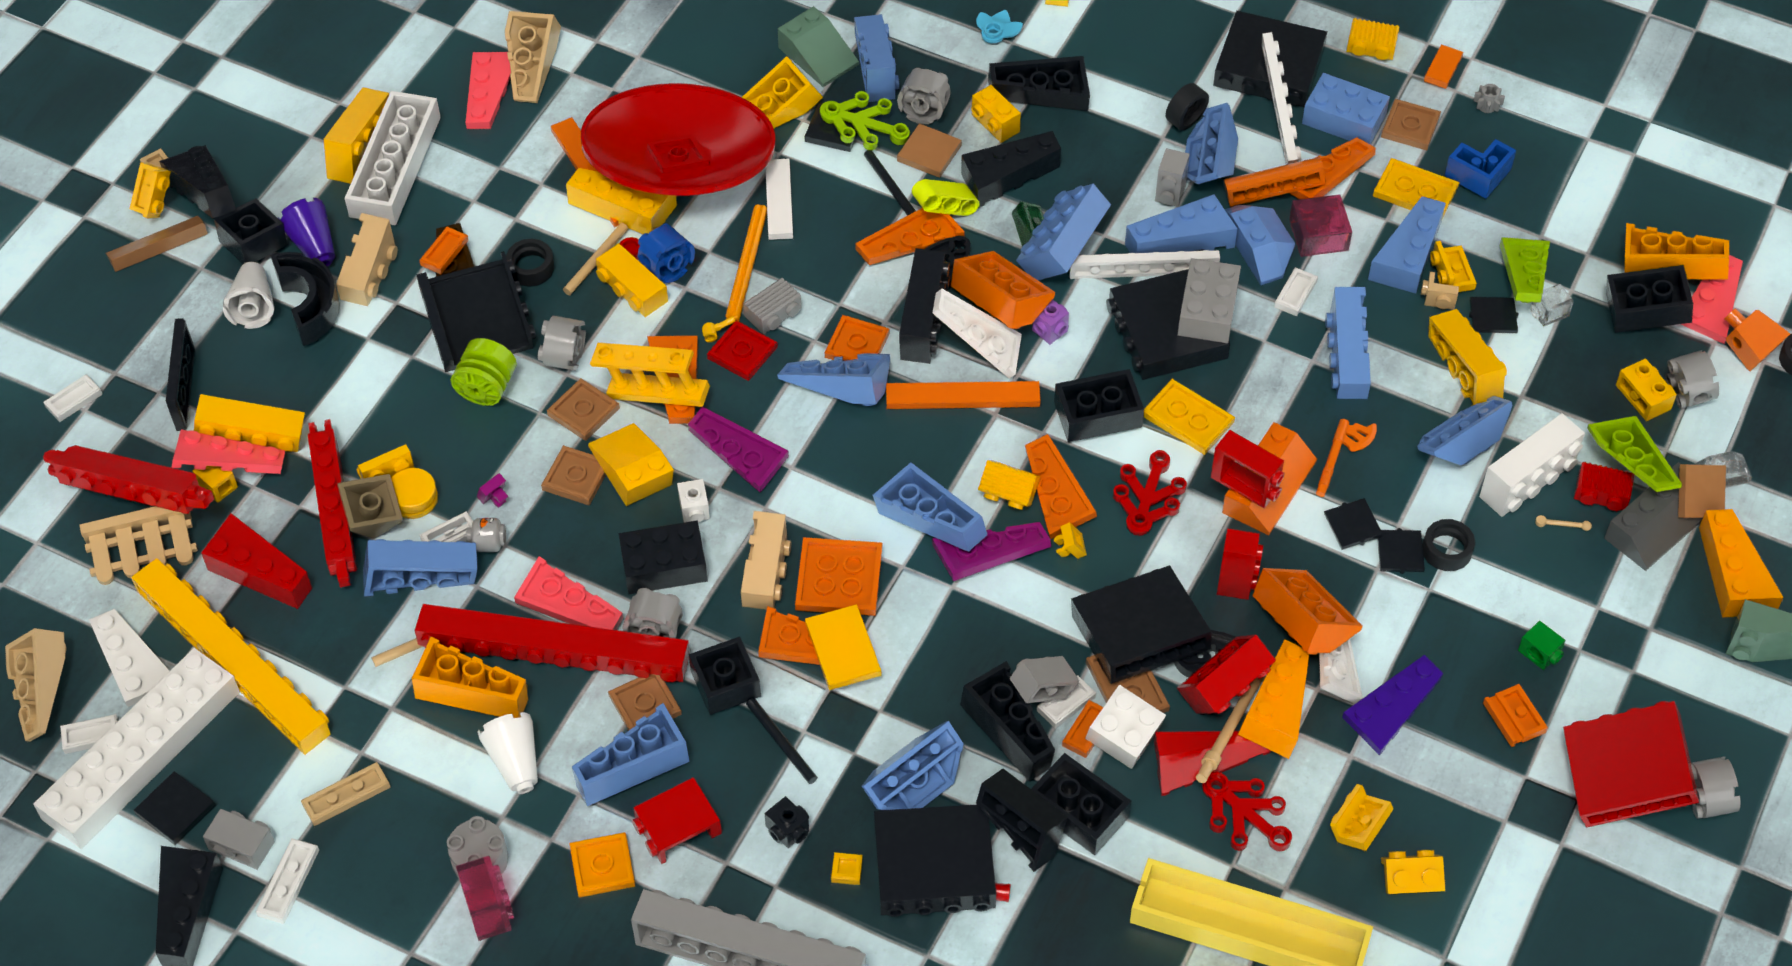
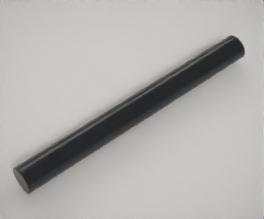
M867 150L864 153L865 158L908 216L916 210L874 152Z
M755 698L749 699L746 703L747 707L808 784L814 783L818 778L758 701Z

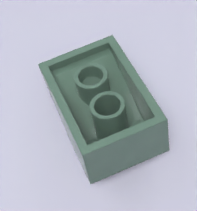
M814 6L777 28L779 49L822 87H825L859 65L858 59L830 20Z
M1745 599L1732 627L1726 654L1734 656L1736 659L1750 662L1792 659V613Z

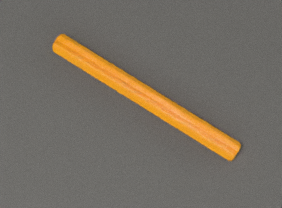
M756 204L754 206L726 312V319L732 316L735 321L740 319L767 215V207L765 205Z

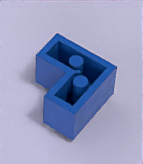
M1496 139L1484 153L1461 143L1449 156L1445 177L1458 181L1465 188L1487 198L1511 171L1516 150Z

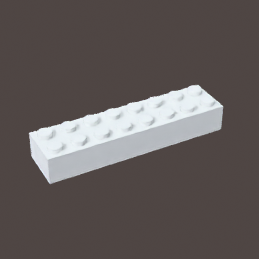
M193 648L33 803L40 818L82 850L240 693L234 676Z

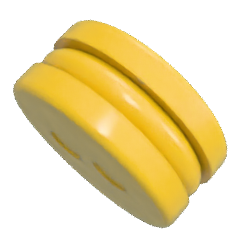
M407 468L392 476L391 480L403 518H420L434 509L438 501V492L434 478L430 473L420 468Z

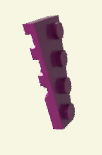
M701 407L688 423V430L760 493L789 457V451L704 407Z
M1040 522L1006 527L1005 531L1000 532L992 531V529L986 530L987 536L969 552L940 539L932 538L933 547L953 581L1051 547V539Z

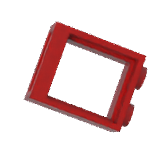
M1229 430L1215 447L1211 478L1265 509L1270 501L1275 502L1282 491V488L1279 486L1285 475L1282 472L1284 460Z

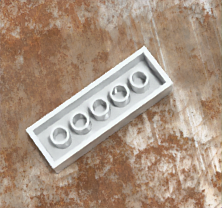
M396 91L390 92L345 196L350 218L359 219L361 213L389 219L391 225L397 224L441 118L437 98Z

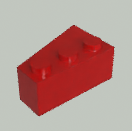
M1227 528L1217 595L1249 600L1250 590H1255L1263 552V545L1258 544L1259 533Z

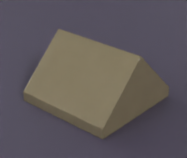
M390 474L337 484L351 532L375 539L402 522L403 518Z

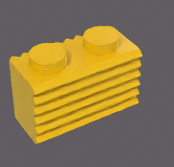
M1354 18L1346 52L1357 56H1372L1380 60H1393L1399 26Z
M987 460L978 490L985 492L983 497L998 501L1000 497L1009 500V506L1023 510L1024 506L1032 505L1041 476L994 460Z

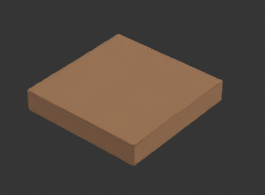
M1395 99L1382 130L1381 138L1427 151L1441 111Z
M918 124L898 153L897 161L940 178L962 146V140Z
M580 378L547 410V415L587 441L620 409L617 401Z
M563 445L541 487L543 491L590 506L606 474L594 455Z
M1680 464L1679 480L1682 486L1679 488L1678 517L1703 518L1706 510L1725 509L1726 465Z
M650 674L648 678L638 677L608 691V695L628 731L635 727L636 721L643 716L647 718L655 713V708L662 703L666 706L672 719L682 715L680 707L665 681L660 678V675Z

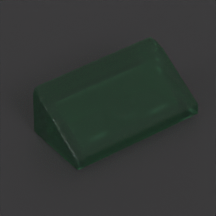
M1020 201L1012 211V216L1023 247L1024 244L1029 242L1033 236V230L1041 224L1044 217L1040 205Z

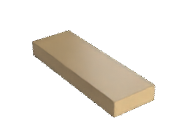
M376 762L302 799L301 803L312 824L316 826L391 787L379 764Z

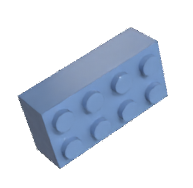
M1094 183L1086 186L1081 185L1067 192L1062 191L1055 197V203L1044 213L1043 221L1033 230V236L1029 242L1023 245L1021 254L1016 260L1026 273L1037 280H1042L1068 272L1111 206Z

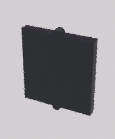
M1470 297L1471 311L1469 317L1472 318V327L1476 332H1518L1517 318L1519 313L1516 312L1514 298Z
M1365 498L1348 504L1343 502L1342 506L1324 511V515L1341 550L1358 544L1364 545L1367 541L1383 537V533Z
M1397 528V530H1381L1383 537L1377 538L1380 571L1400 572V574L1425 571L1421 530H1402L1401 528Z

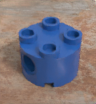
M668 223L655 228L649 234H643L638 240L640 247L637 257L639 262L664 283L678 280L688 271L685 268L687 264L690 263L692 265L694 261V246Z

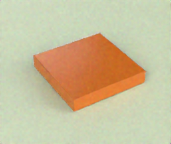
M842 315L824 352L825 358L834 360V357L842 356L843 361L858 359L857 354H880L890 334V328Z

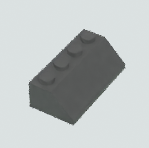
M1679 462L1672 467L1678 478L1681 464ZM1649 487L1610 521L1604 539L1643 570L1647 571L1699 525L1703 518L1678 517L1679 488L1656 492Z

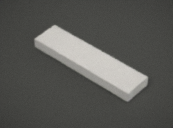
M771 159L766 166L769 240L793 239L789 159Z

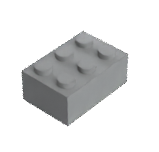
M1191 258L1180 314L1178 336L1228 343L1239 283L1240 265Z

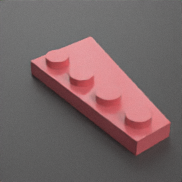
M473 52L465 122L467 129H491L500 108V101L505 96L508 82L511 80L510 61L508 60L507 52Z

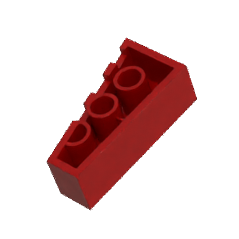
M230 513L201 552L208 571L296 609L300 607L312 590L307 571L232 513Z

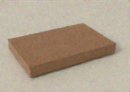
M1093 655L1086 658V664L1106 703L1117 687L1121 685L1162 713L1169 711L1170 706L1151 670L1111 684L1096 657Z

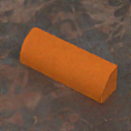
M1320 157L1223 180L1230 207L1326 184L1324 167Z

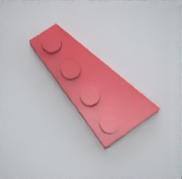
M1729 255L1728 280L1702 279L1692 296V323L1681 325L1725 344L1730 324L1724 318L1733 310L1743 263L1742 260Z
M181 429L171 468H181L182 464L194 465V469L206 470V466H220L221 471H232L239 467L244 468L246 472L281 474L285 450Z
M540 556L514 597L516 604L569 624L617 630L623 620V613L599 596L592 595L586 591L585 587L580 583H574L565 576V573L558 568L554 569L549 566L546 560Z

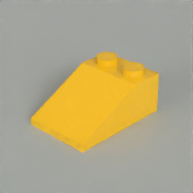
M786 56L742 98L757 106L768 117L773 128H776L806 114L823 96Z
M634 423L588 443V447L626 506L672 485L674 469L661 449Z

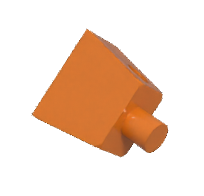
M1735 308L1724 318L1734 328L1726 337V342L1749 371L1754 369L1790 335L1787 330L1760 310H1755L1745 318Z

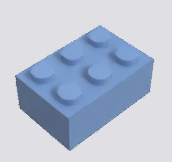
M1323 73L1305 104L1302 124L1348 141L1358 137L1371 145L1386 117L1390 96Z

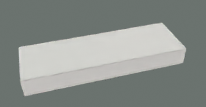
M291 838L256 910L258 917L282 924L285 923L319 852L317 845Z

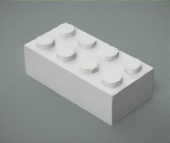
M1561 413L1488 467L1479 497L1501 517L1510 511L1515 512L1524 500L1534 498L1543 486L1553 484L1565 470L1568 472L1575 467L1578 462V453L1583 447L1582 441L1585 432Z

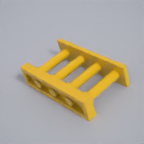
M597 343L590 362L592 367H605L609 370L612 378L606 394L615 400L703 407L710 388L707 380L692 379L688 371L694 354L693 350ZM620 369H629L633 374L621 373ZM643 371H654L656 376L645 375ZM667 373H678L680 378L668 377Z

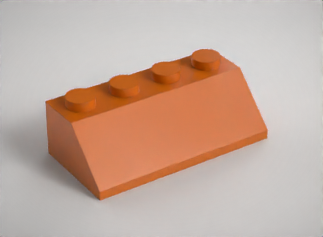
M995 251L954 259L951 287L1011 329H1019L1021 326L1032 324L1055 297V291Z
M1275 422L1272 423L1258 446L1284 460L1282 472L1285 475L1279 486L1282 488L1279 497L1275 502L1270 501L1264 509L1229 488L1224 498L1222 511L1223 514L1268 536L1317 462L1315 455L1296 432Z
M1262 569L1253 597L1261 604L1264 610L1274 617L1275 622L1280 624L1288 632V635L1302 646L1305 652L1313 655L1317 653H1331L1361 631L1363 625L1307 570Z

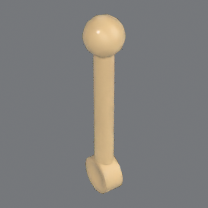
M1542 515L1538 516L1535 521L1538 527H1544L1548 524L1582 528L1584 531H1589L1592 528V524L1589 521L1579 523L1550 520Z

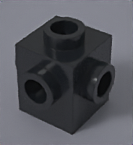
M786 796L764 813L765 825L769 829L768 832L777 843L782 842L789 848L794 843L802 842L808 835V813L802 806H796Z

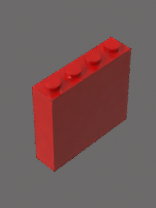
M1661 701L1654 706L1631 708L1624 713L1615 715L1605 714L1598 719L1576 721L1571 725L1563 727L1579 814L1586 828L1699 803L1682 719L1675 701Z

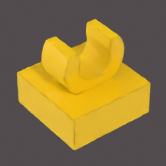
M1070 522L1060 526L1062 535L1056 536L1054 542L1059 546L1064 545L1062 548L1057 549L1056 553L1061 557H1066L1071 553L1077 559L1086 556L1082 533Z

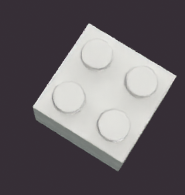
M1119 685L1090 726L1085 739L1132 769L1155 736V732L1161 727L1166 715Z

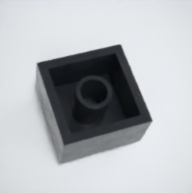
M257 198L237 207L236 211L214 219L219 242L242 264L256 262L288 245L283 223Z
M740 636L688 654L690 671L709 715L745 703L751 698L761 697L760 679Z

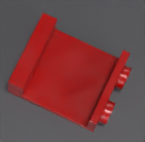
M694 777L633 807L635 819L632 820L634 828L639 835L644 834L647 839L645 842L647 850L652 857L657 856L661 864L667 862L665 851L706 830L711 838L722 834L720 819Z

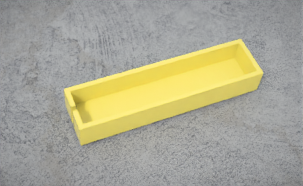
M1150 858L1147 860L1130 916V923L1268 966H1363L1373 930L1371 925Z

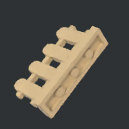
M155 506L80 524L81 535L86 542V552H92L94 568L89 569L91 577L96 576L100 584L108 585L114 580L113 572L123 570L125 575L131 578L141 570L140 565L151 563L156 558L164 565L167 564L166 559L176 557L181 565L191 564L194 559L193 552L198 551L196 543L191 544L188 528L193 527L191 512L185 514ZM171 533L174 548L164 550L161 535ZM145 539L148 554L138 557L135 541ZM118 546L121 561L111 563L109 548Z

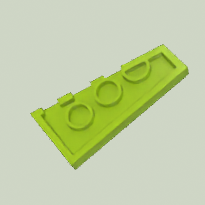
M1501 237L1499 246L1515 301L1523 303L1540 302L1543 294L1550 241Z

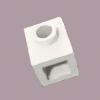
M703 479L677 483L683 521L698 520V522L710 519Z

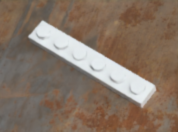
M1272 32L1262 34V49L1285 163L1287 165L1301 161L1300 147H1295L1294 139H1297L1295 125L1290 123V118L1293 117L1291 104H1286L1285 97H1288L1287 83H1282L1281 76H1284L1282 61L1278 62L1277 55H1280L1278 41L1273 40Z
M1219 250L1102 255L1082 254L1077 256L1070 267L1069 276L1070 279L1162 276L1189 269L1191 258L1220 262Z

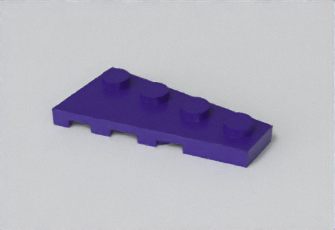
M1423 655L1344 711L1342 718L1380 756L1391 739L1393 740L1399 733L1404 723L1411 718L1420 703H1423L1440 682L1443 672Z

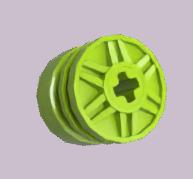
M475 338L469 341L461 361L458 363L450 379L451 385L459 395L475 404L483 406L495 405L500 401L507 383L517 366L516 358L506 347L493 340Z

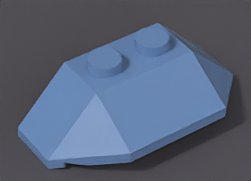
M1228 103L1207 108L1203 113L1204 117L1196 124L1187 138L1185 153L1190 154L1187 180L1201 184L1234 174L1238 135Z
M1237 205L1224 209L1237 227L1235 245L1259 284L1264 285L1282 279L1294 250L1295 242L1274 209L1247 205Z
M1492 396L1486 402L1477 403L1460 411L1423 435L1420 443L1417 445L1418 450L1458 465L1469 463L1472 458L1481 452L1487 451L1500 440L1513 406L1512 402Z
M946 721L915 738L873 770L863 783L862 788L878 810L923 808L954 784L960 753L963 750L964 743L950 722Z

